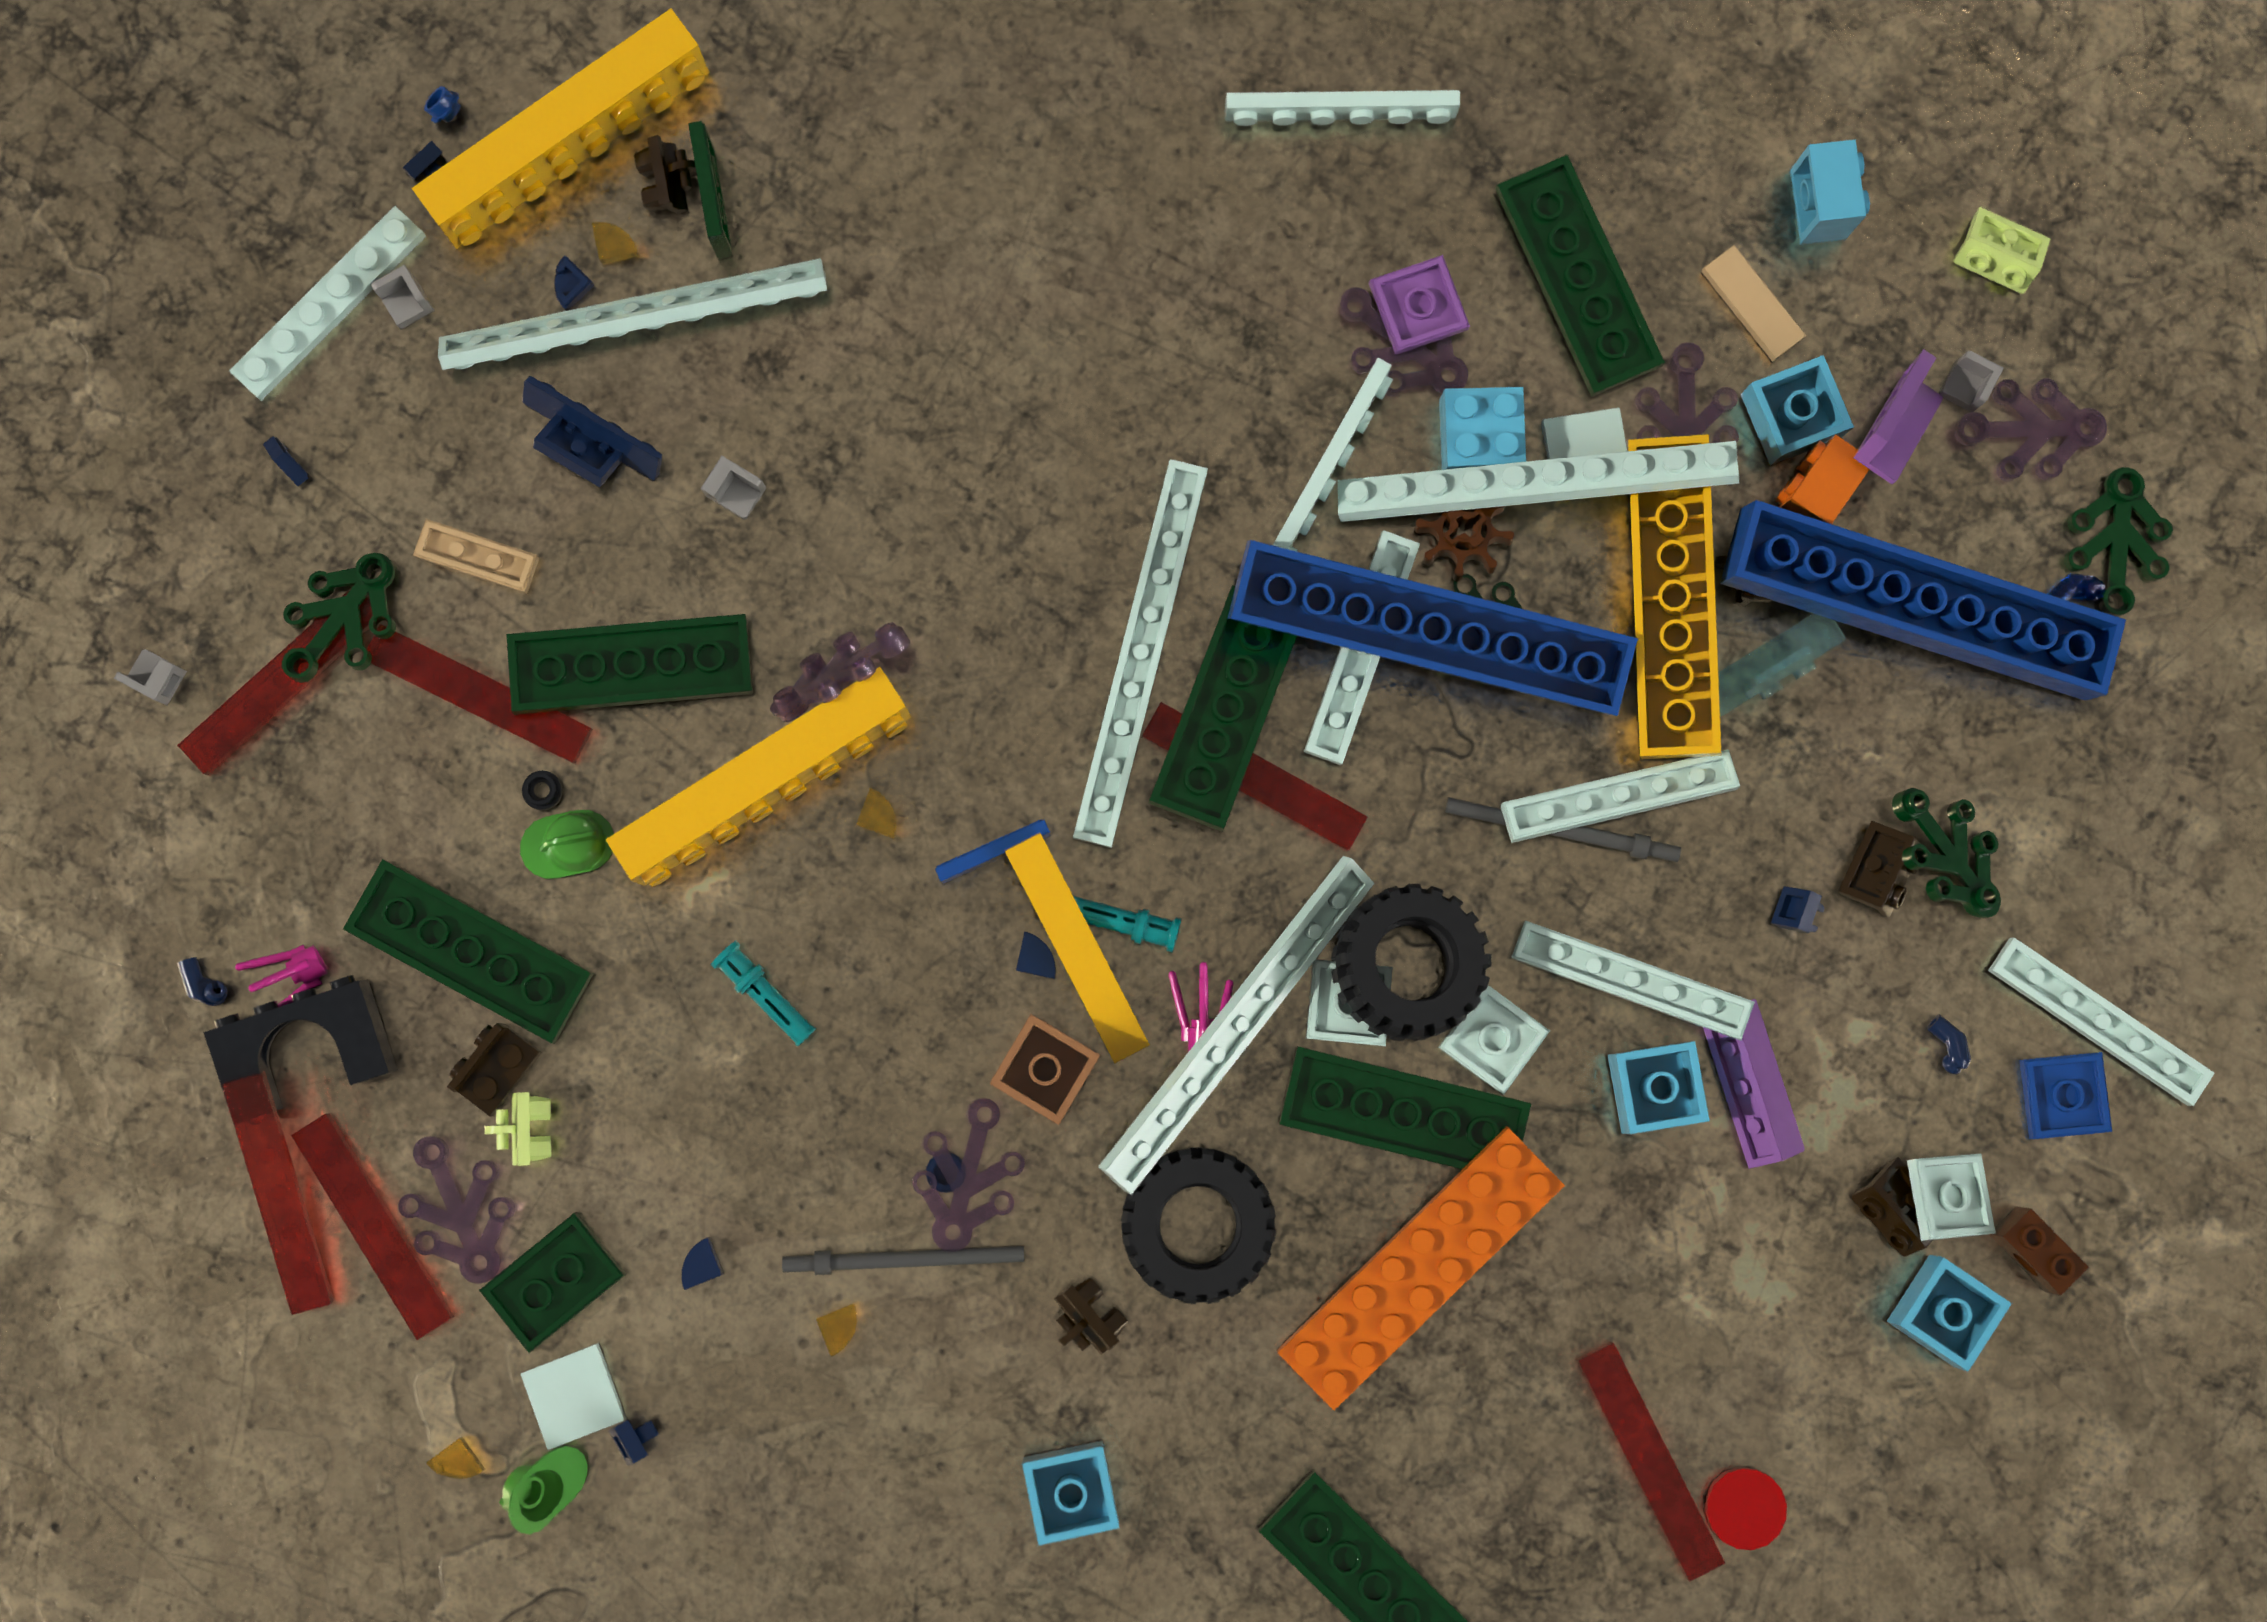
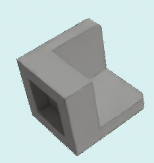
M405 265L371 284L373 290L382 299L400 330L435 311L417 279Z
M1968 350L1954 362L1939 394L1944 399L1973 413L1986 403L2004 368Z
M721 456L702 485L701 490L707 498L740 518L747 519L766 490V486L760 478Z
M144 649L141 651L129 674L125 675L117 672L114 679L157 702L168 705L187 671Z

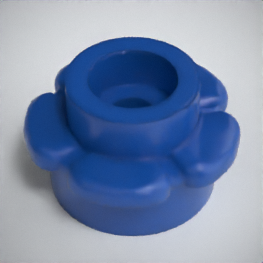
M441 86L430 95L424 110L432 116L431 121L433 123H439L441 119L448 123L455 118L461 107L458 103L459 94Z

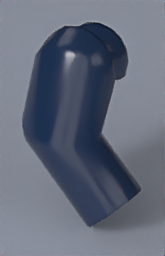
M197 957L188 958L177 963L186 993L190 999L208 1006H218L226 1000V985L221 981L204 977Z
M1940 1014L1937 1015L1930 1022L1927 1030L1946 1044L1948 1055L1943 1058L1942 1066L1950 1074L1957 1075L1962 1069H1967L1971 1062L1968 1041L1963 1032Z

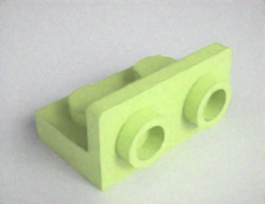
M1979 207L1972 218L1965 242L1955 256L1954 263L2014 291L2025 293L2042 269L2051 238Z

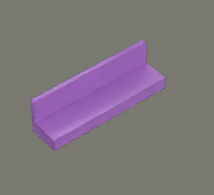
M1924 349L1902 374L1854 456L1855 460L1890 484H1894L1898 480L1943 400L1942 395L1923 383L1936 360L1935 356Z
M1751 999L1755 1003L1741 1041L1703 1027L1749 1169L1784 1161L1805 1150L1756 999Z

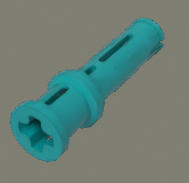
M1073 896L1087 924L1131 935V940H1134V943L1141 944L1145 941L1164 946L1168 952L1173 953L1182 918L1176 917L1174 920L1151 915L1150 911L1144 908L1143 910L1139 909L1138 913Z
M735 940L710 965L714 969L719 968L735 984L734 990L742 995L747 993L795 1042V1045L797 1047L800 1046L816 1028L766 980L764 968L760 964L755 965L739 949L741 944Z

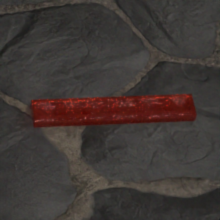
M348 590L342 597L346 596L350 590ZM368 597L360 605L363 635L369 630V620L373 616ZM329 617L316 619L177 746L203 774L209 775L346 651L345 626L318 659V672L313 679L304 683L292 680L284 673L282 660L291 649H305ZM308 662L302 663L298 667V673H303L308 668Z
M380 624L377 631L386 629V626ZM396 631L388 639H380L374 635L367 647V650L372 655L371 664L573 764L576 763L593 730L558 711L514 715L511 709L509 687Z
M1160 702L1142 734V738L1168 752L1182 713ZM1252 754L1239 792L1349 852L1368 816L1260 756Z
M261 1072L222 1084L291 1315L330 1305L334 1299L266 1073Z
M325 1113L292 1134L293 1140L416 1340L423 1338L454 1318L451 1310L330 1114Z
M1610 1342L1576 1359L1686 1579L1691 1582L1725 1564L1615 1344Z

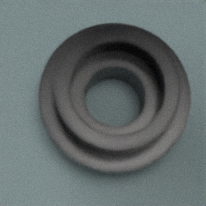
M544 770L531 773L525 779L522 786V795L525 802L537 810L553 808L558 804L563 793L559 778L553 773ZM541 784H547L550 789L549 794L544 798H539L537 795V788Z

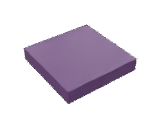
M1443 255L1370 279L1369 281L1371 292L1395 355L1462 333L1470 327Z

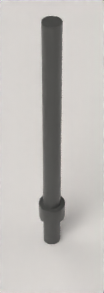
M1450 797L1447 799L1445 813L1506 826L1501 808ZM1582 826L1548 834L1630 852L1629 855L1631 857L1645 860L1647 856L1678 862L1681 854V847L1651 841V836L1634 833L1632 837Z
M1024 1246L832 1254L831 1250L815 1251L814 1255L783 1256L782 1270L783 1273L815 1271V1275H832V1270L1024 1262Z

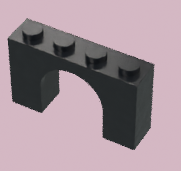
M354 975L343 977L330 982L331 990L317 994L315 988L304 990L291 995L293 1003L278 1007L277 1001L262 1004L253 1008L254 1016L240 1020L238 1014H233L215 1020L216 1028L203 1032L233 1124L245 1122L283 1109L269 1065V1052L278 1032L295 1020H308L317 1023L330 1033L338 1047L350 1085L398 1070L368 979L355 981Z

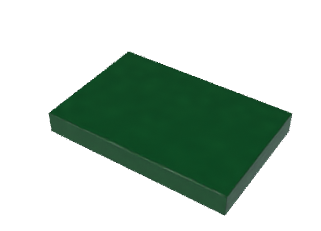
M702 121L688 123L707 236L718 260L732 258L733 252L715 148L705 123H702Z
M575 1212L479 1291L527 1352L530 1353L626 1274L578 1213Z

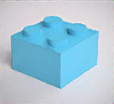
M1856 139L1809 144L1790 169L1800 244L1845 240L1862 222L1870 209L1869 194L1867 190H1863L1861 176L1864 174L1863 154L1857 152Z
M1824 355L1752 382L1741 393L1770 466L1807 452L1810 449L1812 450L1820 440L1826 443L1835 434L1842 438L1854 428Z
M1523 387L1444 389L1439 399L1442 470L1526 462Z
M1695 1041L1608 1055L1621 1134H1635L1710 1121Z
M1929 1255L1886 1322L1951 1366L1969 1372L2012 1303L1944 1257Z
M1103 1440L1023 1457L1022 1466L1038 1545L1119 1528V1518Z

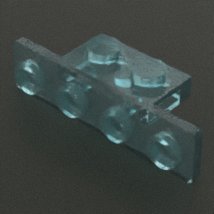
M1812 614L1719 671L1720 717L1757 694L1764 700L1784 688L1780 680L1788 675L1793 674L1797 680L1817 668L1813 660L1846 639L1836 621Z

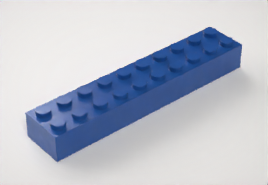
M1758 500L1742 507L1739 511L1720 584L2085 701L2107 695L2126 619Z
M1249 540L1246 543L1228 614V619L1618 716L1638 640V638L1253 540Z

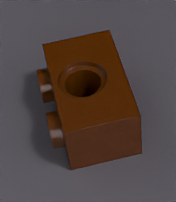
M2016 1206L1995 1227L1996 1233L1989 1235L2046 1293L2061 1296L2089 1268L2032 1208Z

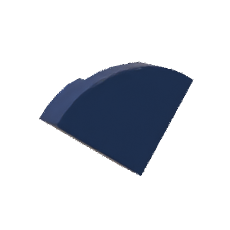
M564 255L556 267L554 285L559 303L565 311H568L595 285Z
M272 436L263 444L272 460L297 486H300L308 479L305 469L288 453L286 446L277 437Z
M1024 932L1016 971L1055 979L1056 965L1050 949L1037 936Z
M709 1237L698 1242L689 1251L684 1260L681 1274L684 1290L723 1275Z

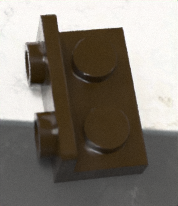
M1871 821L1838 890L1842 896L1878 909L1881 915L1889 918L1893 909L1898 910L1904 902L1907 888L1904 886L1910 873L1916 874L1919 870L1908 869L1902 859L1903 851L1906 848L1919 844L1917 838ZM1914 853L1916 860L1919 861L1917 854Z
M496 1023L493 1027L488 1025L481 1031L474 1041V1044L477 1046L476 1050L469 1059L463 1057L457 1062L449 1074L452 1080L447 1086L452 1092L460 1093L488 1116H494L496 1110L501 1107L542 1054L535 1046L503 1023Z
M1899 1157L1889 1161L1867 1186L1855 1191L1851 1196L1862 1214L1872 1221L1887 1238L1890 1246L1902 1256L1906 1257L1925 1249L1933 1241H1921L1909 1170Z

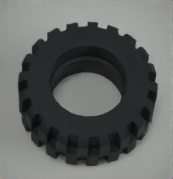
M1407 884L1403 888H1398L1397 886L1387 888L1381 893L1373 895L1356 908L1348 917L1347 922L1341 926L1336 936L1339 940L1332 950L1331 960L1335 961V969L1331 973L1333 983H1339L1341 992L1337 995L1342 1005L1348 1003L1353 1010L1350 1015L1358 1023L1364 1021L1369 1025L1368 1031L1378 1036L1384 1033L1389 1035L1390 1040L1403 1041L1405 1039L1419 1041L1437 1036L1464 1021L1467 1014L1475 1010L1481 1002L1479 997L1481 992L1487 989L1490 978L1485 976L1486 969L1491 967V954H1485L1484 945L1489 943L1485 931L1479 933L1474 923L1478 922L1479 919L1473 911L1466 914L1460 908L1463 901L1454 895L1449 899L1442 896L1443 889L1434 886L1428 889H1421L1420 884ZM1409 926L1422 930L1434 939L1443 954L1445 962L1444 980L1439 989L1427 998L1420 1000L1404 999L1393 993L1380 978L1376 966V949L1381 939L1395 928Z
M1192 1147L1175 1150L1161 1157L1132 1195L1128 1193L1123 1206L1121 1220L1122 1237L1133 1268L1150 1287L1152 1286L1163 1296L1181 1300L1183 1303L1196 1304L1207 1302V1304L1220 1302L1219 1300L1225 1297L1237 1295L1242 1292V1288L1249 1283L1252 1284L1259 1276L1258 1273L1264 1264L1267 1265L1272 1244L1275 1242L1276 1215L1268 1190L1249 1166L1225 1152ZM1190 1187H1207L1219 1192L1231 1204L1236 1217V1232L1230 1247L1220 1257L1206 1263H1190L1176 1257L1166 1247L1160 1232L1161 1214L1166 1203L1176 1193Z

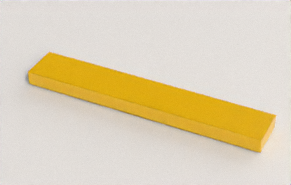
M1039 832L1004 850L1114 1064L1149 1046L1147 1038L1041 833Z

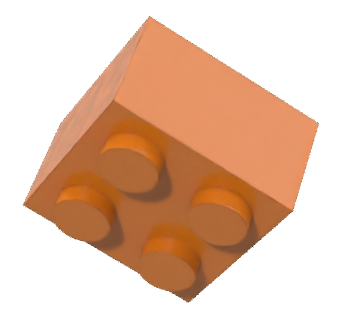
M1835 434L1826 443L1820 440L1812 450L1810 449L1796 468L1802 473L1797 472L1791 481L1788 480L1775 500L1780 503L1778 506L1780 508L1832 524L1870 469L1854 459L1858 449Z

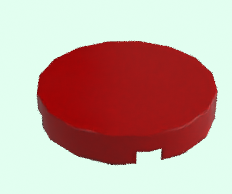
M1736 1467L1724 1471L1711 1483L1707 1491L1709 1493L1706 1497L1704 1513L1709 1528L1722 1542L1736 1549L1756 1550L1769 1545L1780 1535L1786 1522L1787 1503L1782 1489L1772 1477L1757 1469Z

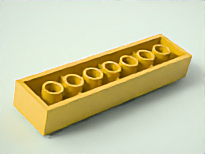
M670 8L411 189L456 249L462 245H471L482 236L483 230L493 223L499 224L509 219L513 215L514 209L526 200L529 202L534 201L543 195L549 184L558 178L565 179L571 176L582 161L590 156L596 157L604 153L610 146V142L618 136L634 132L641 125V120L651 113H660L672 104L673 98L684 90L691 91L700 86L705 80V76L709 74L700 47L672 8Z
M1709 434L1629 439L1628 451L1710 443ZM1711 486L1630 494L1635 638H1638L1636 644L1640 757L1641 759L1722 756Z
M878 667L605 840L631 881L642 886L650 884L651 887H655L672 876L670 869L681 862L688 866L702 858L706 854L704 848L716 840L720 845L739 834L738 826L750 819L753 823H756L773 812L771 806L783 798L789 802L803 794L807 790L805 784L818 777L820 781L827 779L840 770L838 763L851 755L854 759H858L874 748L872 742L885 734L887 738H891L903 731L908 726L905 721L911 718V715L882 668Z

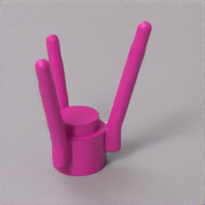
M301 945L290 951L252 959L235 965V969L241 971L290 960L285 963V969L267 976L248 987L250 992H255L290 976L295 984L303 981L304 984L281 1001L278 1007L293 1003L291 995L322 985L320 977L328 974L324 961L314 945L308 948Z
M1201 962L1199 965V1019H1191L1192 1027H1190L1176 972L1170 971L1168 974L1181 1025V1041H1188V1052L1214 1020L1209 1019L1208 970L1206 962ZM1231 979L1226 981L1220 1011L1231 999L1233 981Z

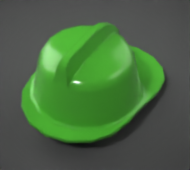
M575 810L546 816L534 821L525 830L520 842V855L524 865L534 875L545 879L586 873L600 868L610 859L613 851L605 839L613 835L614 832L611 824L601 814L591 810Z
M562 1446L554 1448L535 1464L519 1466L509 1474L504 1483L502 1498L499 1503L503 1509L508 1511L510 1522L518 1532L533 1534L541 1531L576 1497L587 1478L588 1464L585 1455L575 1447Z

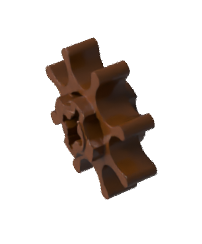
M1505 506L1441 512L1442 516L1436 521L1417 519L1415 532L1430 533L1438 541L1435 548L1425 552L1424 564L1431 565L1439 556L1452 558L1456 564L1453 580L1456 582L1462 580L1464 574L1463 565L1469 560L1480 561L1484 564L1487 573H1494L1497 561L1489 556L1487 547L1498 542L1509 546L1514 538L1513 531H1499L1491 523V519L1495 515L1501 514ZM1444 526L1448 529L1445 533L1443 532ZM1458 527L1463 531L1472 528L1471 536L1469 537L1466 533L1457 535ZM1483 531H1485V538L1481 535Z

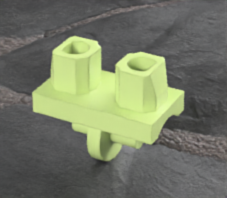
M530 1092L511 1093L512 1125H508V1109L496 1110V1126H484L485 1134H496V1150L509 1149V1133H512V1165L525 1166L530 1165V1161L550 1158V1136L530 1137V1120H550L551 1100L549 1098L530 1096Z

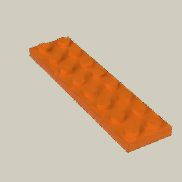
M1506 1126L1277 1349V1353L1334 1411L1565 1185Z

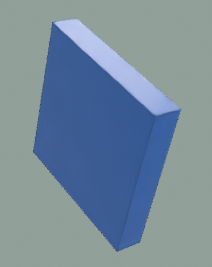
M2102 1052L2019 1060L2029 1139L2112 1132Z

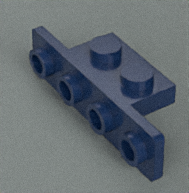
M529 376L524 381L522 402L550 419L547 425L534 438V449L599 488L621 462L653 481L659 476L662 454L651 444L641 442L623 431L616 423L604 420L591 412L584 404L574 402L557 392L553 386L546 382H541L532 376Z

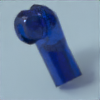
M2068 574L2048 594L2067 601L2070 599L2096 601L2103 597L2106 586L2096 576Z

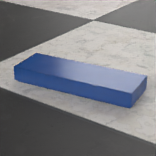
M1040 819L936 866L935 870L941 883L945 884L1007 856L1004 850L1039 832L1043 839L1050 837L1049 828L1045 820Z

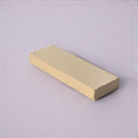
M1735 245L1702 269L1703 275L1772 362L1806 337L1805 333Z
M429 519L425 520L413 553L415 558L525 594L528 593L540 559L536 554Z

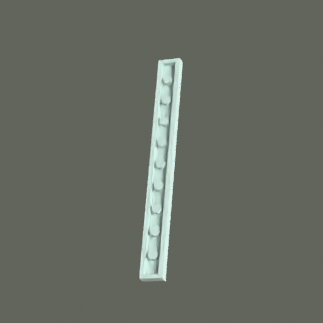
M819 258L439 337L438 359L442 370L451 368L466 369L475 363L489 360L505 361L518 354L528 352L543 353L552 347L566 344L582 345L591 339L605 336L620 337L629 331L644 328L650 330L659 329L668 323L682 320L688 322L697 321L706 315L721 312L731 314L749 306L759 304L770 306L778 303L780 300L798 296L808 298L827 290L822 260Z
M1736 441L1338 480V515L1340 522L1739 484Z
M1172 459L1169 460L1073 839L1112 848L1208 468Z
M1343 856L1098 1166L1123 1191L1132 1195L1375 883L1352 858Z

